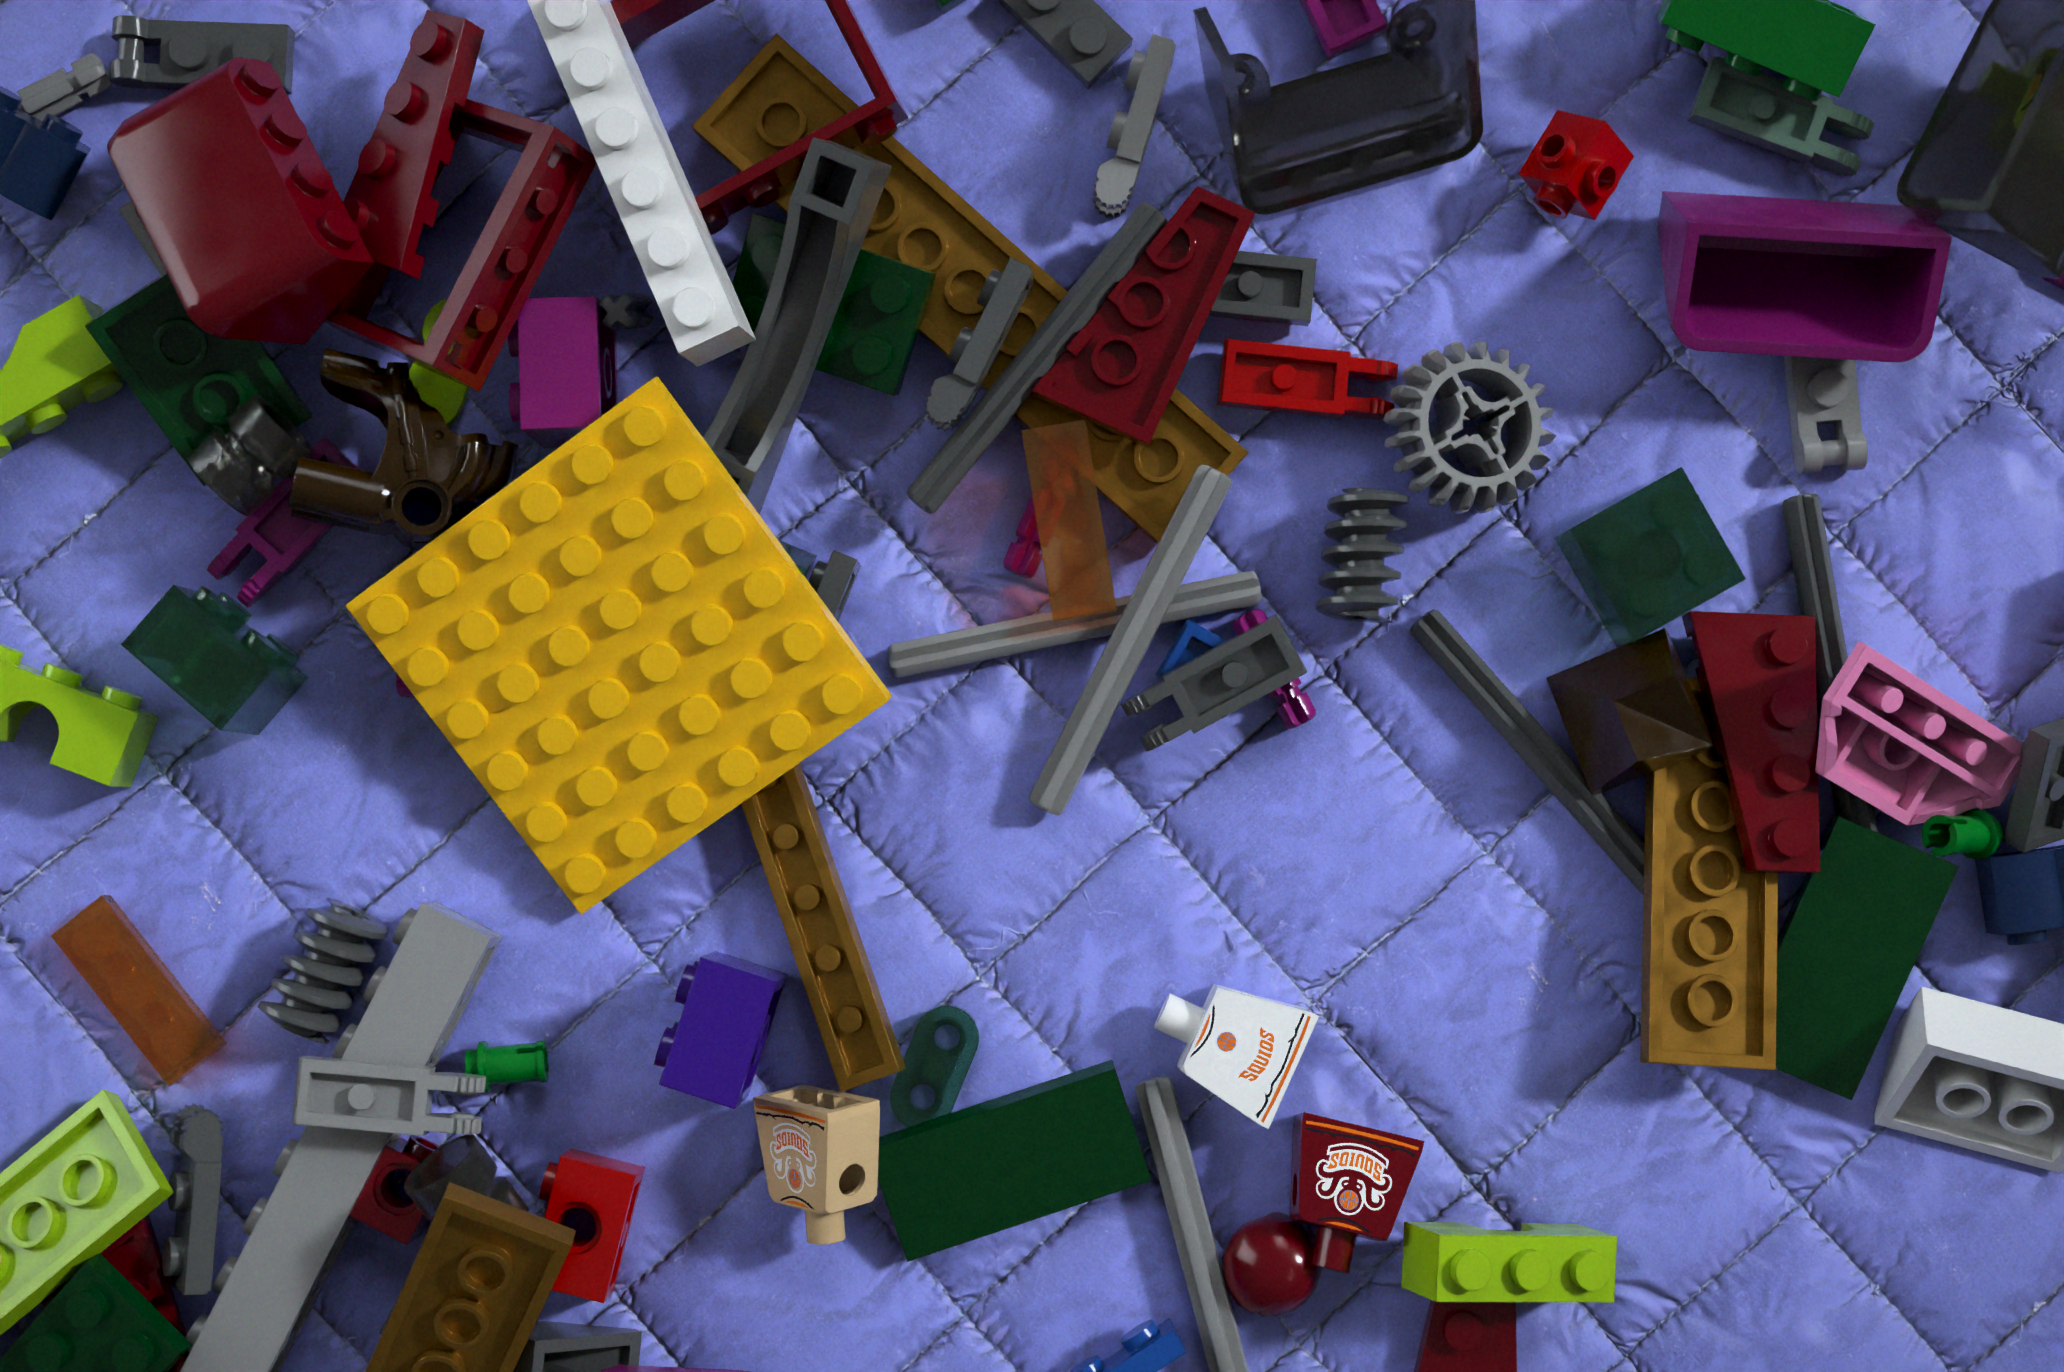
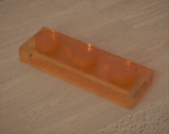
M1085 420L1021 430L1053 622L1117 611Z
M101 895L51 935L168 1086L178 1084L227 1044L111 895Z

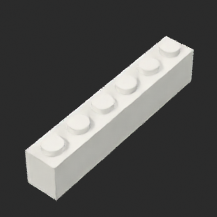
M527 0L678 353L699 367L755 341L754 333L610 0Z

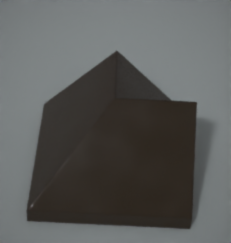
M1666 628L1546 678L1589 790L1594 796L1715 747Z

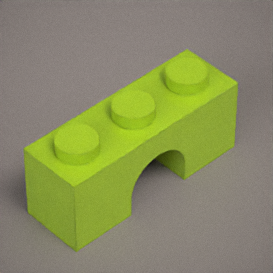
M0 643V741L14 742L25 716L33 709L43 705L54 715L59 729L58 742L49 762L50 764L107 786L131 787L159 719V716L139 709L143 698L109 685H105L102 694L80 686L84 675L48 662L45 663L42 671L21 663L24 652Z
M1404 1222L1401 1288L1435 1302L1614 1303L1617 1236L1580 1224L1521 1223V1231H1502L1475 1227L1463 1222Z

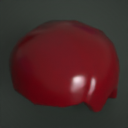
M1271 1212L1264 1217L1243 1224L1231 1236L1221 1257L1225 1285L1238 1306L1252 1314L1259 1313L1262 1317L1278 1316L1296 1310L1309 1299L1316 1290L1323 1268L1311 1265L1316 1236L1307 1224L1291 1221L1290 1216L1284 1213Z

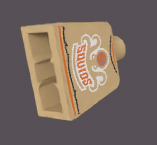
M806 1084L753 1097L755 1118L770 1197L776 1203L805 1210L808 1243L825 1245L843 1241L846 1238L844 1210L870 1203L877 1195L880 1101L878 1099Z

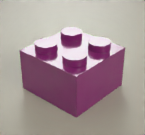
M597 296L527 298L508 335L511 357H519V382L511 383L509 387L511 419L513 422H520V429L543 448L560 447L618 404L616 329L610 330L601 323L607 311L599 306L600 300Z

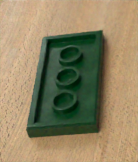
M1832 815L1820 842V872L1805 875L1777 937L1776 1069L1847 1099H1853L1959 868L1957 865L1838 815Z
M1112 1060L879 1137L878 1182L907 1262L1151 1181Z

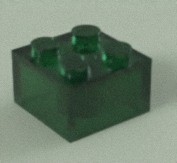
M1682 467L1554 537L1616 647L1635 642L1746 579Z
M173 584L121 644L220 731L259 735L309 678L294 665L300 657L290 646L271 633L265 637L258 631L250 628L246 623L252 615L240 603L224 592H220L217 596L204 586L195 591Z

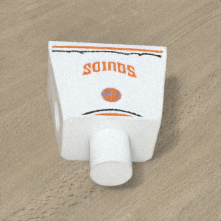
M1214 984L1203 1008L1169 993L1157 1017L1154 1029L1186 1043L1177 1064L1180 1071L1260 1126L1269 1129L1319 1016L1303 1007Z

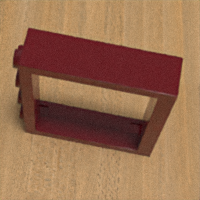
M612 0L610 3L631 48L715 0ZM825 0L875 99L694 197L711 235L722 230L728 224L729 220L727 217L749 205L751 208L763 207L781 197L785 192L784 186L798 179L813 137L833 141L850 149L860 144L866 147L873 146L890 138L897 131V124L908 119L848 0Z
M467 99L465 107L451 115L448 127L451 139L457 142L461 133L521 152L522 155L425 344L366 319L391 271L376 265L370 267L326 319L325 323L346 335L480 392L597 162L593 153L554 126ZM444 166L438 167L433 187L440 173L442 172ZM453 342H455V345H454V347H453L451 353L448 354V352H449V350H450V348H451Z

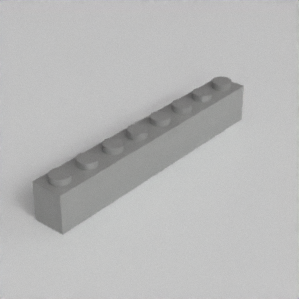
M436 901L421 903L418 911L410 908L401 919L392 941L399 945V948L389 967L386 968L381 965L373 974L363 994V1000L370 1004L359 1025L351 1023L346 1028L335 1047L333 1058L436 1067L503 935ZM306 1126L299 1141L291 1139L287 1143L273 1169V1174L279 1176L280 1179L270 1198H260L244 1224L243 1232L250 1235L239 1258L232 1255L226 1261L214 1282L213 1291L220 1295L209 1316L202 1313L186 1336V1339L192 1346L187 1350L190 1353L180 1372H280L357 1222V1219L349 1216L385 1145L400 1138L401 1134Z

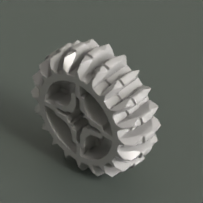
M1477 341L1470 345L1467 351L1462 342H1453L1444 347L1443 354L1439 350L1433 349L1422 355V366L1413 364L1403 371L1402 376L1407 385H1398L1391 390L1389 397L1400 408L1386 412L1383 418L1385 423L1398 428V434L1387 438L1384 446L1388 449L1401 448L1404 458L1394 463L1393 470L1400 473L1411 469L1415 476L1410 481L1408 491L1417 493L1430 486L1429 505L1439 507L1449 500L1452 513L1462 514L1468 512L1473 505L1476 512L1481 514L1492 511L1496 502L1502 506L1515 502L1518 497L1517 489L1521 491L1530 489L1537 482L1532 470L1545 468L1550 461L1538 447L1552 443L1553 439L1557 436L1549 430L1541 428V421L1552 417L1555 409L1546 406L1539 408L1535 399L1542 395L1546 385L1537 383L1528 386L1524 379L1527 377L1531 365L1521 363L1510 369V350L1499 349L1489 356L1486 342ZM1461 380L1481 386L1497 401L1486 402L1480 399L1473 391L1471 385L1464 387ZM1435 396L1437 402L1433 404V407L1438 416V427L1435 433L1430 436L1429 410ZM1486 416L1484 422L1475 426L1476 433L1469 436L1466 434L1455 440L1451 439L1453 434L1464 429L1463 422L1468 420L1474 421ZM1507 420L1509 435L1507 449L1505 450L1501 440V428ZM1443 453H1453L1460 457L1467 469H1475L1478 477L1459 472L1451 467L1440 455Z

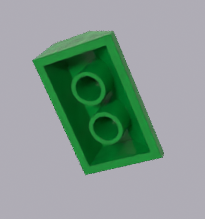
M1663 0L1657 14L1660 23L1669 26L1665 38L1697 52H1700L1704 42L1710 43L1728 51L1723 61L1724 63L1759 77L1763 66L1786 75L1787 77L1782 87L1813 101H1818L1822 91L1838 98L1840 97L1876 25L1858 12L1829 0Z

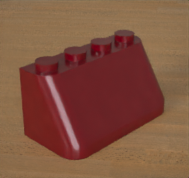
M241 57L233 58L124 120L108 141L107 149L109 156L186 313L198 327L213 336L223 339L305 345L374 264L360 236L357 225L351 219L333 184L330 173L325 169L307 134L304 123L299 119L281 84L279 75L273 69L270 62Z

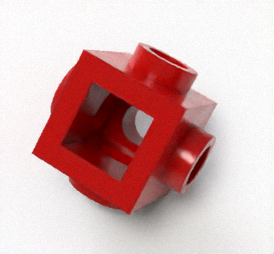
M1557 110L1518 174L1536 194L1533 198L1536 205L1545 212L1563 219L1570 213L1596 220L1606 201L1615 191L1619 180L1634 156L1606 121Z

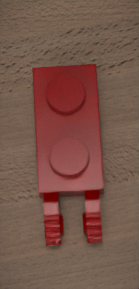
M1224 339L1216 405L1340 419L1347 415L1355 418L1383 420L1385 413L1394 409V403L1382 398L1347 396L1348 377L1365 379L1372 382L1397 380L1398 364L1390 361L1351 357V352Z

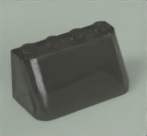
M1993 0L1988 6L1899 179L1897 198L1917 218L1935 222L1948 234L2030 276L2060 279L2064 272V0Z

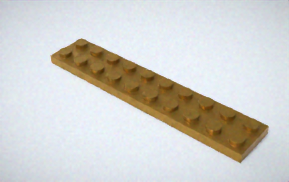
M776 33L692 125L695 134L740 173L855 110L859 106ZM893 136L873 146L858 145L852 150L892 166L861 248L937 273L919 333L947 358H949L953 345L963 327L967 326L973 330L975 329L985 307L977 304V300L991 271L996 269L1003 273L1011 257L1031 267V271H1033V285L981 386L987 392L1068 291ZM797 179L785 185L783 195L773 201L786 215L788 214L789 200ZM1176 387L1148 448L1033 395L1029 396L1013 416L1058 457L1071 464L1085 481L1157 545L1197 467L1201 464L1208 465L1229 476L1249 453Z

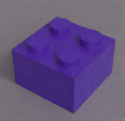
M718 951L700 957V960L695 961L693 965L687 964L675 997V1002L685 1005L679 1023L675 1022L673 1028L667 1027L665 1029L654 1061V1065L664 1068L659 1085L736 1109L749 1096L788 974Z

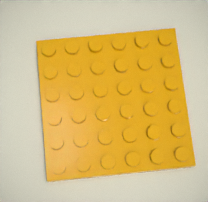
M658 376L641 386L345 605L581 915L887 703L892 696Z

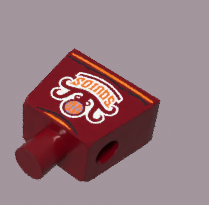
M1303 1112L1295 1115L1292 1134L1289 1215L1291 1221L1318 1227L1311 1265L1349 1274L1356 1237L1374 1241H1387L1421 1156L1424 1141Z

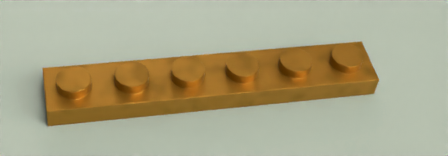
M799 763L741 803L840 1092H844L906 1069Z

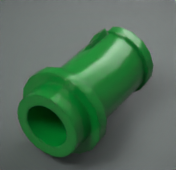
M1976 808L1963 812L1959 816L1935 815L1930 817L1922 828L1921 837L1925 848L1934 847L1930 852L1934 856L1945 857L1953 854H1963L1967 858L1979 860L1990 857L2002 842L2003 830L1999 821L1991 813Z
M544 1040L537 1041L536 1043L489 1047L486 1041H479L477 1048L466 1049L465 1074L486 1076L485 1092L483 1093L490 1092L493 1085L548 1081V1052Z

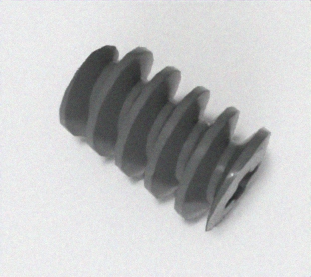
M1342 489L1347 494L1330 498L1327 502V509L1344 519L1327 523L1324 529V534L1327 537L1341 544L1325 548L1321 556L1323 561L1338 568V570L1321 574L1318 582L1320 586L1335 593V595L1319 599L1316 602V610L1326 616L1341 620L1393 623L1378 615L1380 608L1397 605L1399 598L1381 590L1382 583L1401 579V572L1384 565V559L1404 554V547L1388 540L1387 533L1405 529L1407 522L1391 515L1390 508L1409 503L1410 497L1399 492L1380 489Z
M327 898V901L331 904L328 910L308 908L305 913L319 927L317 933L296 931L293 936L307 950L305 956L284 954L282 961L295 973L293 980L272 978L270 984L283 996L281 1003L260 1001L258 1008L282 1028L309 1040L325 1044L329 1043V1040L321 1032H336L342 1026V1019L333 1009H348L354 1002L353 995L343 985L359 986L366 979L365 972L355 962L370 963L378 955L377 950L366 938L384 939L389 933L388 926L378 919L351 905L331 898Z

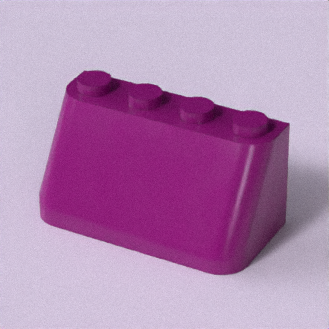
M1662 191L1657 227L1668 321L1679 341L1688 348L1710 352L1904 362L1921 354L1930 343L1952 237L1915 206Z

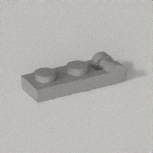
M1784 356L1793 459L1798 474L1820 473L1823 466L1839 465L1844 471L1864 469L1867 464L1868 447L1861 428L1855 360ZM1834 423L1836 440L1821 441L1818 436L1817 425Z

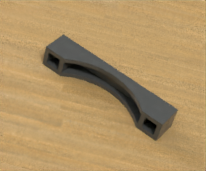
M814 137L789 200L786 227L778 262L767 299L754 332L756 340L749 344L734 381L703 437L759 514L892 168L889 164L836 142Z

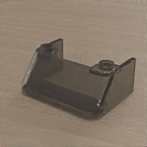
M1419 0L1407 4L1394 14L1387 26L1386 40L1388 53L1275 86H1270L1268 72L1257 57L1246 53L1229 54L1206 6L1193 10L1206 92L1233 182L1244 206L1256 212V214L1277 213L1458 160L1469 154L1482 137L1483 117L1475 0Z

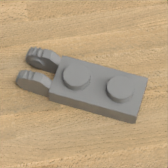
M1152 34L1147 53L1137 50L1134 52L1125 83V88L1135 90L1129 113L1117 110L1107 142V148L1117 150V153L1112 159L1100 164L1096 176L1097 182L1094 183L1096 188L1093 191L1095 196L1093 202L1096 204L1095 209L1099 210V214H1104L1105 218L1107 216H1112V218L1116 215L1121 216L1123 211L1126 212V206L1130 204L1128 199H1131L1173 63L1176 44L1173 43L1174 40Z
M302 1056L299 1057L292 1124L424 1136L429 1132L481 1133L482 1118L465 1112L431 1113L433 1090L450 1091L460 1095H475L476 1093L485 1092L486 1076L456 1072H435L436 1067Z

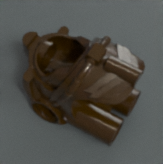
M325 349L320 368V380L323 387L328 393L339 400L362 408L379 418L386 428V442L380 462L374 473L300 456L289 502L291 517L365 533L381 534V536L393 534L403 546L420 550L447 530L453 508L467 502L476 504L477 500L490 498L509 484L513 475L519 446L505 440L502 446L490 444L487 435L482 433L463 435L453 433L446 425L440 412L421 400L417 387L413 385L409 376L408 363L388 362L385 369L380 367L378 360ZM412 503H425L435 510L438 519L427 526H417L410 523L404 517L402 511Z

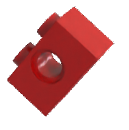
M572 1148L560 1156L559 1163L549 1162L539 1194L540 1200L548 1202L545 1219L567 1227L566 1215L568 1210L579 1207L589 1211L596 1222L594 1237L588 1239L574 1237L572 1247L552 1287V1291L604 1303L614 1292L645 1170L644 1166Z

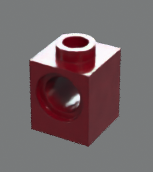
M410 1135L408 1141L400 1137L385 1145L349 1216L408 1245L422 1235L457 1166L442 1159L445 1151L437 1144L416 1135ZM397 1169H407L418 1178L420 1193L417 1200H406L395 1191L393 1178Z

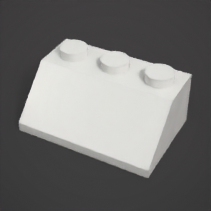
M1921 986L1895 1027L1874 1113L1875 1124L2061 1173L2064 1169V1024Z

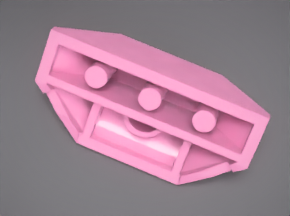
M1858 641L1822 699L1815 772L1904 825L1912 826L1925 823L1930 817L1935 815L1955 816L1976 807L1983 810L2000 806L2018 778L2022 762L2021 747L2023 743L1868 645Z

